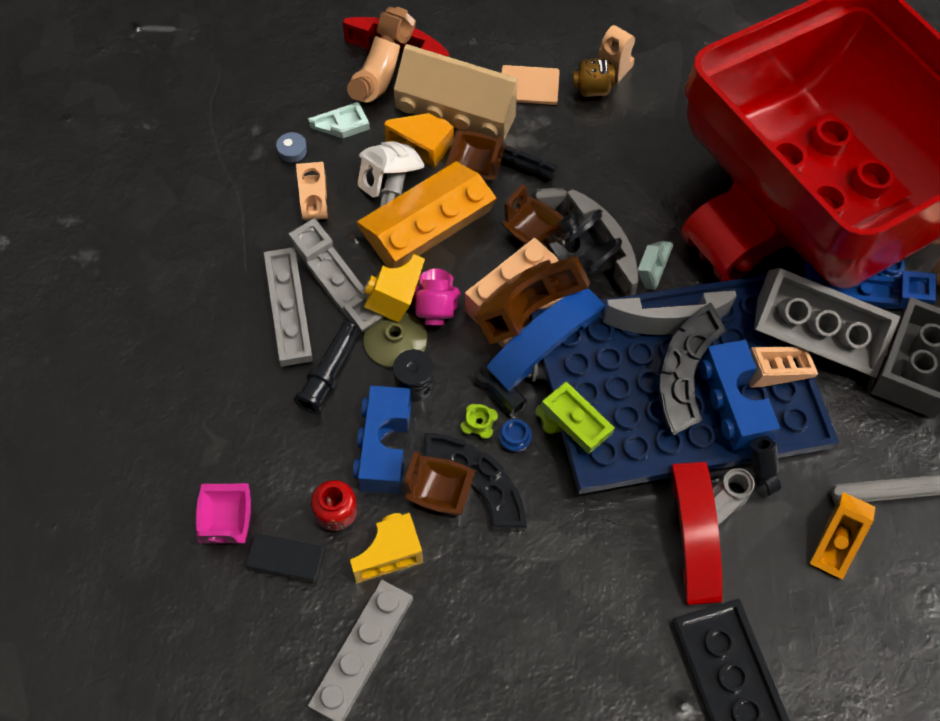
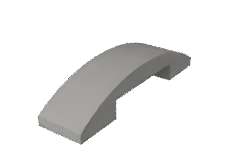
M576 190L568 191L566 211L569 215L575 213L583 215L589 211L601 209L603 211L601 213L602 217L591 227L602 243H607L609 240L621 237V247L617 253L612 255L616 261L613 279L625 296L635 295L638 284L637 262L632 246L616 220L594 200Z
M315 218L289 233V238L313 276L355 327H358L363 332L385 318V316L364 307L368 294L363 293L364 286L334 249L332 239Z
M736 291L703 293L698 305L642 309L640 298L607 300L602 320L603 323L634 333L652 335L675 334L678 328L690 316L709 303L713 304L721 319L729 313L737 295Z

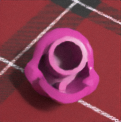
M435 268L420 275V285L416 286L413 302L416 316L425 318V325H444V319L454 317V310L457 309L461 292L457 287L452 286L453 276L445 270Z

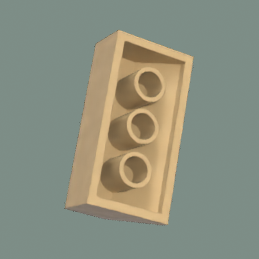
M406 44L394 87L395 108L408 114L420 115L429 113L437 118L445 119L450 125L461 131L482 133L497 139L501 136L505 140L516 116L518 78Z

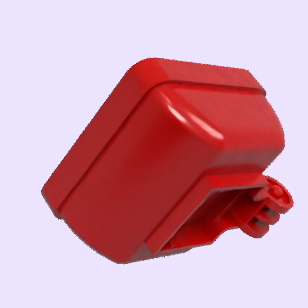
M809 0L711 43L698 52L685 85V95L688 99L687 122L694 137L728 173L733 181V185L729 191L699 207L686 220L680 235L690 247H697L700 250L699 257L705 264L711 263L714 266L713 273L720 282L741 279L756 268L764 257L781 248L791 247L827 283L836 288L849 289L940 240V33L905 0Z

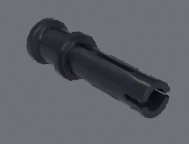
M345 321L341 324V328L319 366L308 373L306 385L294 397V402L301 409L312 414H319L322 410L321 403L327 392L332 391L335 387L334 377L356 338L361 333L358 327H355L353 332L351 331L354 327L353 323Z

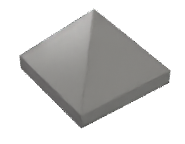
M563 188L535 189L533 195L537 200L555 210L566 198L567 191Z

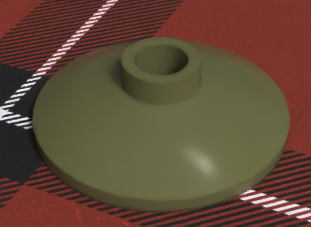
M405 312L399 323L385 317L365 330L363 338L364 348L373 362L379 366L393 369L394 361L400 353L412 349L425 352L427 332L422 322L409 313ZM394 332L401 333L397 337H392L389 335Z

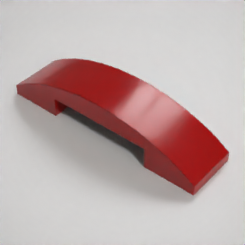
M345 18L342 22L345 42L370 50L375 36L382 37V35L376 33L380 18ZM414 28L413 34L406 44L395 41V44L400 45L399 51L402 52L406 44L449 57V52L438 41Z
M707 462L671 464L674 499H677L685 567V569H682L686 605L722 602L723 593L720 537L715 499Z

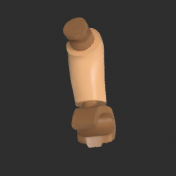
M397 6L396 8L388 7L385 12L381 13L376 33L382 35V37L375 36L363 67L352 76L351 81L347 85L348 94L352 99L367 103L378 99L385 93L392 79L400 50V45L395 44V41L406 44L415 28L416 20L408 14V10Z

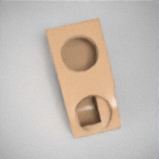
M612 25L602 39L598 58H606L608 62L614 64L615 82L618 83L634 66V57L631 56V52L635 43V37L621 28Z
M324 163L296 164L303 221H310L313 218L316 220L328 219ZM309 171H315L319 174L304 176Z

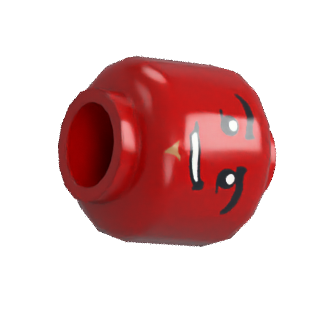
M338 480L326 481L319 485L312 494L311 507L313 515L321 527L331 531H339L351 525L356 518L358 510L354 491L348 484Z

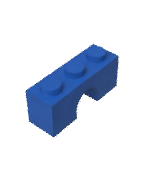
M746 340L708 346L699 363L700 374L708 382L711 390V404L714 409H718L722 420V434L726 440H729L732 450L749 448L750 443L761 436H768L773 440L781 428L769 398L750 400L744 397L737 388V386L748 384L757 369Z
M370 385L369 398L363 397L361 414L362 417H366L365 428L359 427L357 446L362 448L361 459L355 458L353 467V478L358 479L360 491L401 494L405 464L403 450L387 448L381 441L386 435L393 432L408 433L411 412L410 388Z

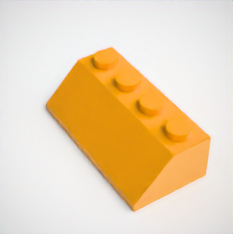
M456 161L358 220L356 224L386 267L399 268L407 264L413 254L420 256L490 212L497 198L479 173Z

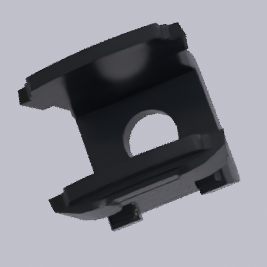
M597 209L583 215L575 213L566 216L558 222V228L545 237L543 242L559 261L576 255L585 273L590 274L595 272L601 264L619 251L622 240L620 237L603 244L594 243L587 229L602 217L601 213L603 211ZM575 239L576 249L570 253L564 245Z

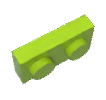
M567 381L541 403V408L588 454L614 432L615 427Z

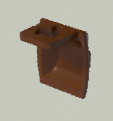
M457 130L445 168L457 161L479 173L483 180H495L506 147L504 137L499 136L497 139L482 133Z
M522 184L504 205L505 220L502 222V225L525 245L533 238H536L545 246L543 239L558 228V222L564 217L547 204L528 196V187ZM519 198L517 206L513 209L515 201Z
M414 451L404 480L407 491L405 499L433 511L462 515L476 470L451 460L420 456L419 452Z

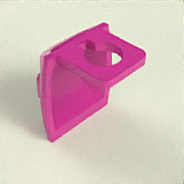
M249 483L201 484L196 509V537L199 544L245 543L251 515Z

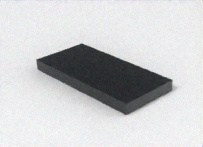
M740 598L672 619L671 623L709 721H790Z

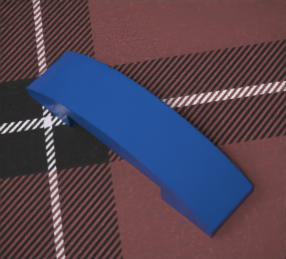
M805 262L804 278L881 309L904 308L910 297L930 305L935 304L936 273L902 271L900 277L875 275L855 287L843 289L836 288L827 283L808 262Z
M589 288L565 296L536 317L520 331L519 335L508 342L487 365L488 371L509 392L533 372L534 365L579 328L584 330L604 312L605 305Z

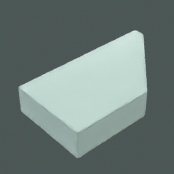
M359 102L308 118L311 129L342 139L370 129L369 122Z
M660 241L647 245L638 267V273L645 289L656 290L673 248L672 242Z

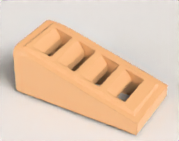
M752 347L750 349L757 367L749 381L751 388L815 378L818 375L809 351L799 347ZM793 358H796L800 368L796 367Z

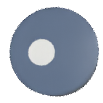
M289 132L283 134L277 140V152L283 161L293 163L305 157L307 145L302 135Z

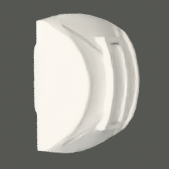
M395 141L381 142V145L369 147L359 154L362 161L358 177V187L370 196L378 197L383 173L414 171L424 168V163L418 153L407 144H400ZM373 167L374 184L371 187L367 182L366 175L368 170Z

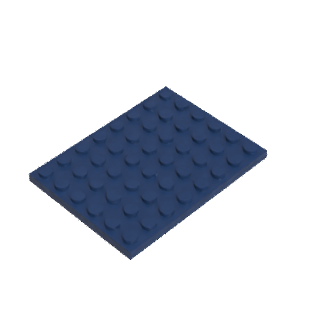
M767 275L601 300L606 306L607 300L640 298L642 309L698 305L703 293L736 291L737 297L729 313L721 318L727 332L715 339L709 346L746 340L749 349L752 347H796L754 330L757 299ZM548 308L539 309L529 316L530 322ZM601 315L584 330L579 328L541 360L550 394L567 381L615 427L613 434L590 454L560 427L578 494L671 478V464L707 462L708 470L710 471L752 463L750 447L733 451L729 440H726L722 434L721 417L718 409H714L711 404V390L708 382L700 374L699 363L705 352L697 363L693 378L695 380L696 404L703 420L671 437L661 414L658 397V379L662 358L674 334L652 335L625 331L603 323ZM793 358L796 367L800 368L796 358ZM814 378L765 387L751 388L749 383L737 386L739 392L750 400L769 398L781 428L773 439L777 444L778 458L832 449L838 445L839 440Z

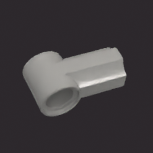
M731 469L726 473L723 480L713 488L718 525L737 508L745 505L754 490V478L745 469ZM728 484H739L743 488L744 493H734L730 490Z

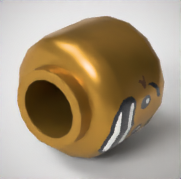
M606 58L581 60L578 70L573 71L574 88H580L583 97L608 95L611 88H615L614 64H609Z

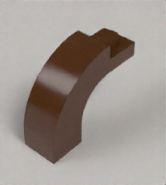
M576 255L555 263H551L549 259L526 269L496 289L481 305L475 319L491 345L519 335L524 322L532 313L549 302L588 289L590 281Z

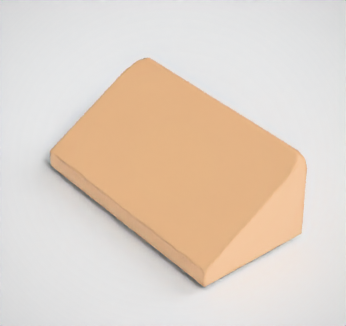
M502 66V74L518 78L517 103L557 105L559 69Z

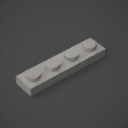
M295 247L264 252L280 365L283 367L313 362Z
M384 580L380 581L308 704L310 710L330 721H344L411 605L413 601L412 595Z

